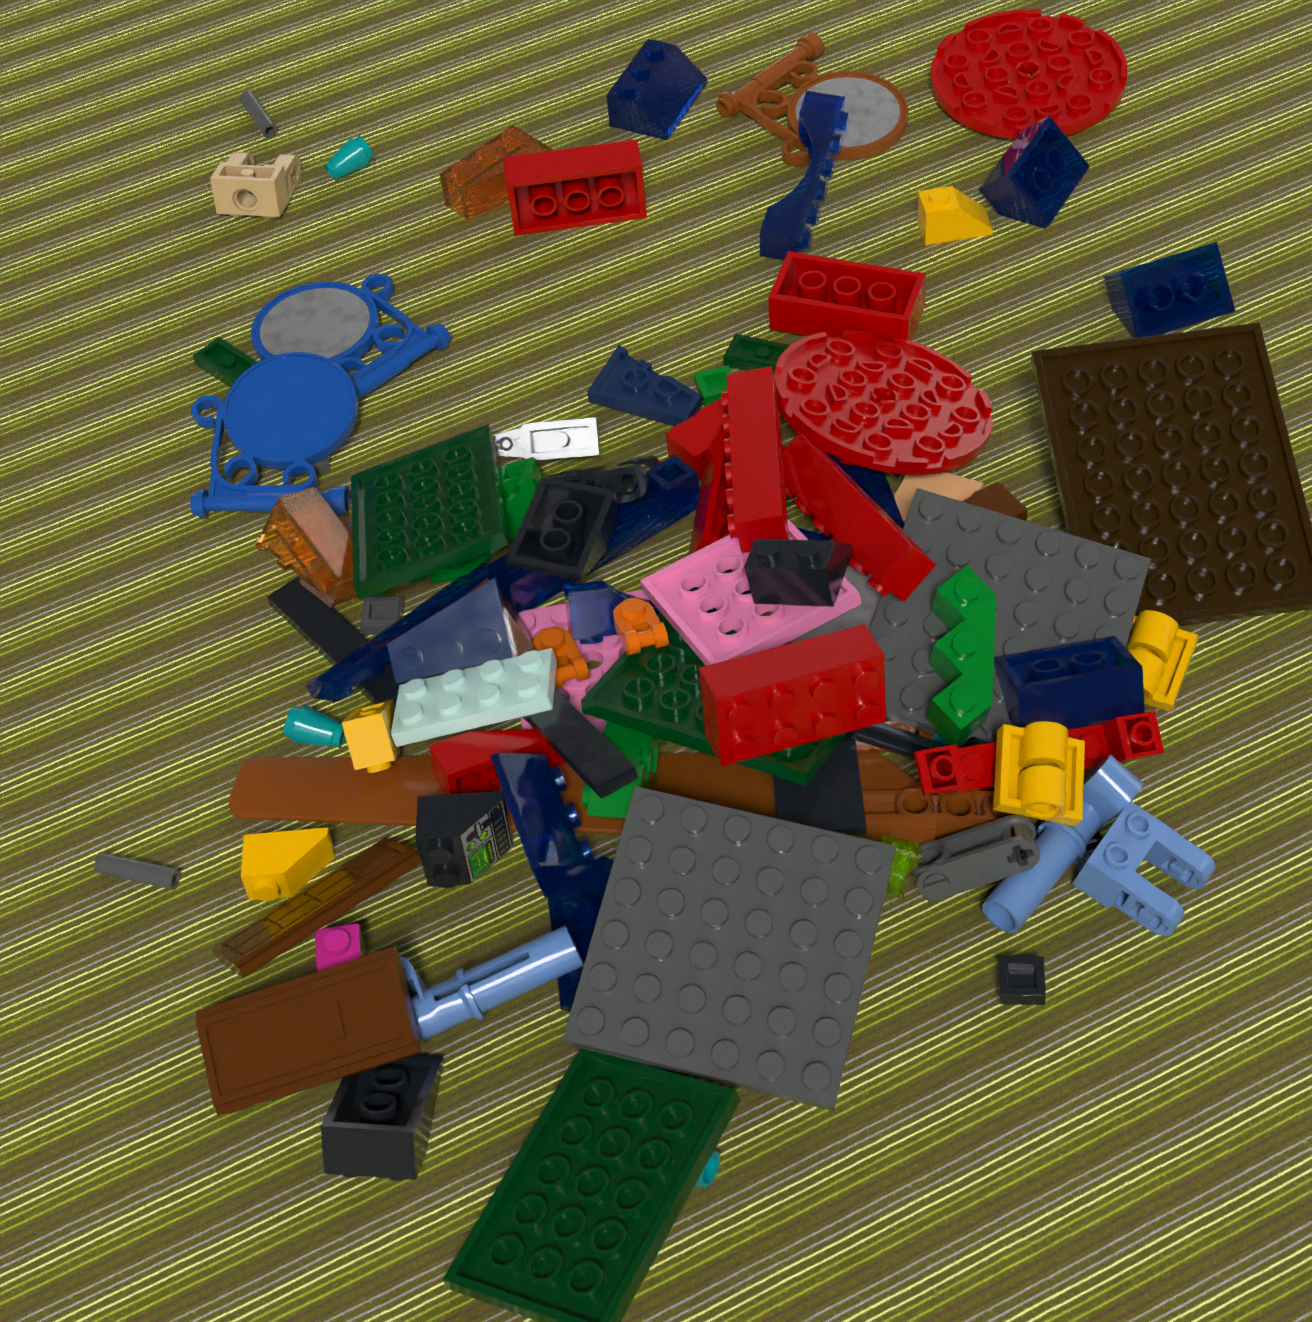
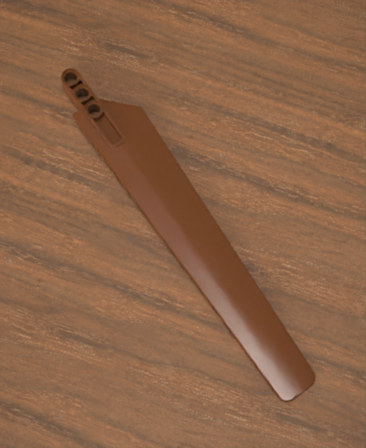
M875 751L869 753L857 752L867 834L854 835L855 837L894 846L917 847L927 841L938 840L1009 815H1015L993 810L994 791L977 790L954 795L923 796L920 783L884 756ZM706 753L659 754L657 783L649 782L650 790L777 819L770 774L736 763L721 766L717 757ZM398 756L394 761H391L392 767L374 773H368L367 767L355 770L351 757L254 758L241 766L229 798V807L232 815L239 819L416 826L418 796L445 795L434 777L431 756ZM568 764L492 791L504 792L511 830L621 835L625 820L598 819L587 816L588 808H583L582 792L585 782ZM1011 827L1012 837H1016L1014 827Z

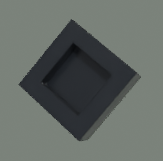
M998 956L999 1004L1045 1005L1044 957Z

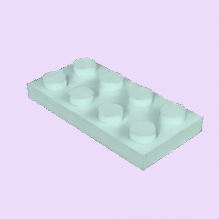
M553 649L531 650L520 656L500 661L490 660L479 666L463 670L453 669L442 675L426 679L417 678L408 681L406 684L399 685L391 729V736L396 747L553 710L557 659Z

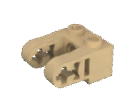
M233 152L227 162L219 163L210 178L216 213L229 214L232 217L244 215L261 216L265 219L280 217L300 180L301 163L299 156L280 154L273 165L255 166L251 153Z

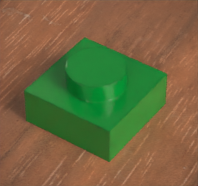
M729 365L694 373L695 386L701 395L704 407L721 398V391L727 390V374H732Z

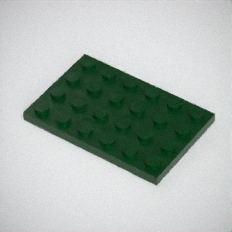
M489 424L351 475L353 588L359 600L369 596H381L393 587L407 582H419L431 573L442 569H454L462 565L466 560L480 555H492L502 547L509 545L495 441Z
M660 612L657 616L666 627L669 645L657 649L654 645L641 648V653L630 656L625 651L581 699L582 713L717 757L705 735L699 668L705 666V664ZM731 630L725 634L731 635L737 633V631ZM846 733L751 758L736 764L807 786Z
M580 1048L442 1280L449 1290L538 1322H621L741 1101L736 1090Z

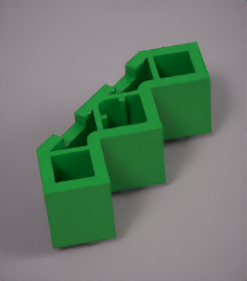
M534 457L499 466L498 469L508 543L515 538L543 477ZM480 555L466 560L459 567L442 569L428 576L432 584L445 580L448 582L455 581L469 574L492 555Z
M968 565L936 590L931 611L951 631L934 643L928 664L949 686L931 700L926 719L951 745L957 744V746L985 724L993 701L996 594Z
M606 721L603 736L634 765L638 779L604 798H600L585 783L582 792L583 808H588L587 816L598 819L625 820L635 786L649 789V782L657 783L660 745H667V741Z

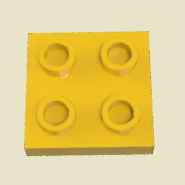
M1152 610L1141 611L1138 617H1134L1113 694L1172 712L1197 645L1198 634L1178 629V623L1164 613Z
M1034 722L1028 724L1025 728L1003 724L997 730L993 810L1076 827L1083 817L1085 741L1069 738L1068 729L1055 722Z

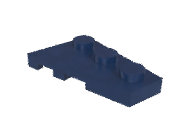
M620 345L617 346L587 391L588 401L591 403L672 426L686 421L698 413L702 406V398L699 393L671 376L663 377L652 370L650 363L643 359L640 361L633 359L628 355V350Z
M497 577L387 644L396 683L436 675L453 669L480 665L490 660H502L515 656Z

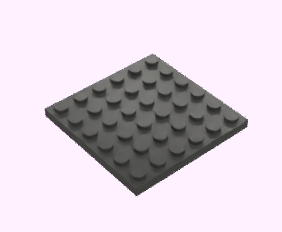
M917 488L903 531L937 565L905 601H902L891 592L886 597L881 595L869 630L884 653L886 719L942 736L926 719L931 700L949 685L928 663L934 643L951 630L931 611L936 590L968 565L996 594L993 701L984 725L962 743H965L971 737H977L989 742H997V730L1003 724L1025 728L1030 723L1049 721L1059 723L1068 730L1103 724L1151 559ZM1090 771L1084 772V778L1089 774Z
M635 786L564 1033V1044L834 1111L896 846Z

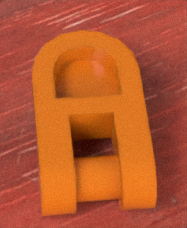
M629 598L615 607L613 611L615 630L628 656L641 653V648L654 645L657 649L669 645L666 627L663 622H660L650 603L639 598Z
M559 627L545 628L534 637L533 643L538 651L552 648L556 656V689L562 688L564 682L573 679L580 682L590 678L585 659L580 655L572 636L567 630Z

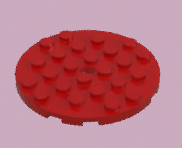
M1032 9L1003 11L964 24V30L956 35L950 33L937 47V54L931 62V89L942 109L953 119L970 129L1005 139L1041 142L1046 139L1073 136L1077 132L1083 131L1107 117L1117 107L1125 93L1127 82L1126 58L1118 43L1101 28L1095 31L1085 26V20L1064 13H1061L1059 18L1041 15L1042 10Z
M844 330L842 336L828 337L825 332L809 335L791 344L782 353L774 371L779 408L783 418L795 431L802 433L823 451L837 457L840 462L846 465H859L877 471L906 475H926L951 471L970 463L980 455L988 443L994 421L991 418L993 409L991 401L985 390H977L971 383L973 376L941 353L898 336H894L892 342L873 338L872 331Z

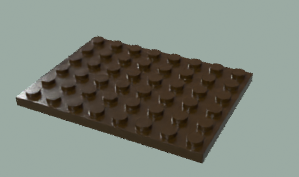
M1260 322L1032 351L1031 364L1067 533L1151 559L1135 616L1138 617L1141 611L1152 610L1170 616L1178 623V626L1312 609V524Z

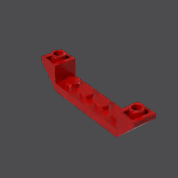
M1155 711L1116 717L1103 724L1068 730L1069 738L1085 741L1084 772L1093 770L1110 754L1123 764L1165 753ZM997 742L958 748L956 744L914 752L922 795H954L994 788Z

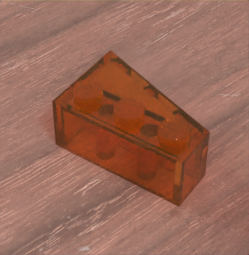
M512 125L440 173L445 205L466 219L504 206L505 199H508L503 157L553 151V149Z
M315 487L278 497L255 547L261 552L269 551L277 557V565L283 570L292 569L301 577L299 583L329 607L358 598L353 588L352 534L333 512L328 502L324 500Z

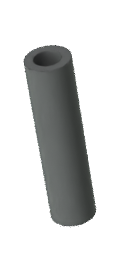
M251 91L243 92L240 96V102L263 136L266 138L275 136L277 126L254 93Z
M100 852L95 860V871L101 874L175 890L180 881V870L104 852Z

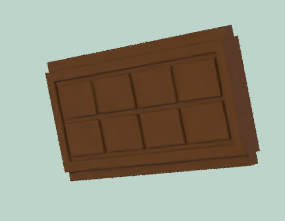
M383 838L212 948V951L223 965L242 978H245L421 864L422 860L412 848L388 838Z
M395 947L195 1011L197 1017L195 1021L213 1107L216 1108L218 1117H223L421 1053V1043L403 967Z

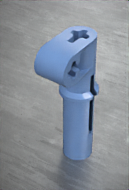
M1111 754L1108 755L1084 778L1082 821L1076 827L1050 821L1041 823L1037 829L1038 837L1035 840L1040 852L1038 863L1028 871L1002 879L982 905L986 918L1002 931L1007 933L1018 932L1072 863H1077L1086 855V845L1102 826L1124 809L1140 791L1144 783ZM1025 853L1022 855L1021 859H1025Z
M566 925L467 972L462 967L456 970L454 978L430 989H427V986L410 961L402 956H398L401 959L420 1042L471 1018L480 1021L485 1018L484 1012L584 966L580 952Z

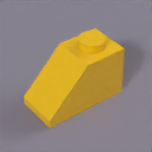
M953 186L918 191V226L925 245L993 234L985 208Z
M393 699L356 708L343 720L342 726L355 770L367 767L368 773H374L392 767L391 761H394L400 754V746L396 747L391 736L395 712Z
M328 827L243 835L241 879L249 900L272 901L276 898L292 897L334 860L335 849Z

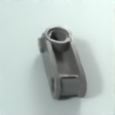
M1009 815L938 840L927 841L918 845L907 857V863L917 882L918 891L923 895L924 899L938 902L946 900L953 895L1032 869L1040 858L1039 846L1034 841L1036 836L1035 825L1030 818L1024 815ZM1011 827H1014L1016 837H1012ZM1022 849L1025 853V859H1021L1020 850Z

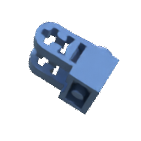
M1130 801L1091 854L1072 885L1108 909L1112 905L1150 931L1161 936H1170L1184 917L1182 906L1174 898L1138 874L1136 869L1145 859L1182 885L1192 889H1201L1213 874L1215 863L1206 852Z

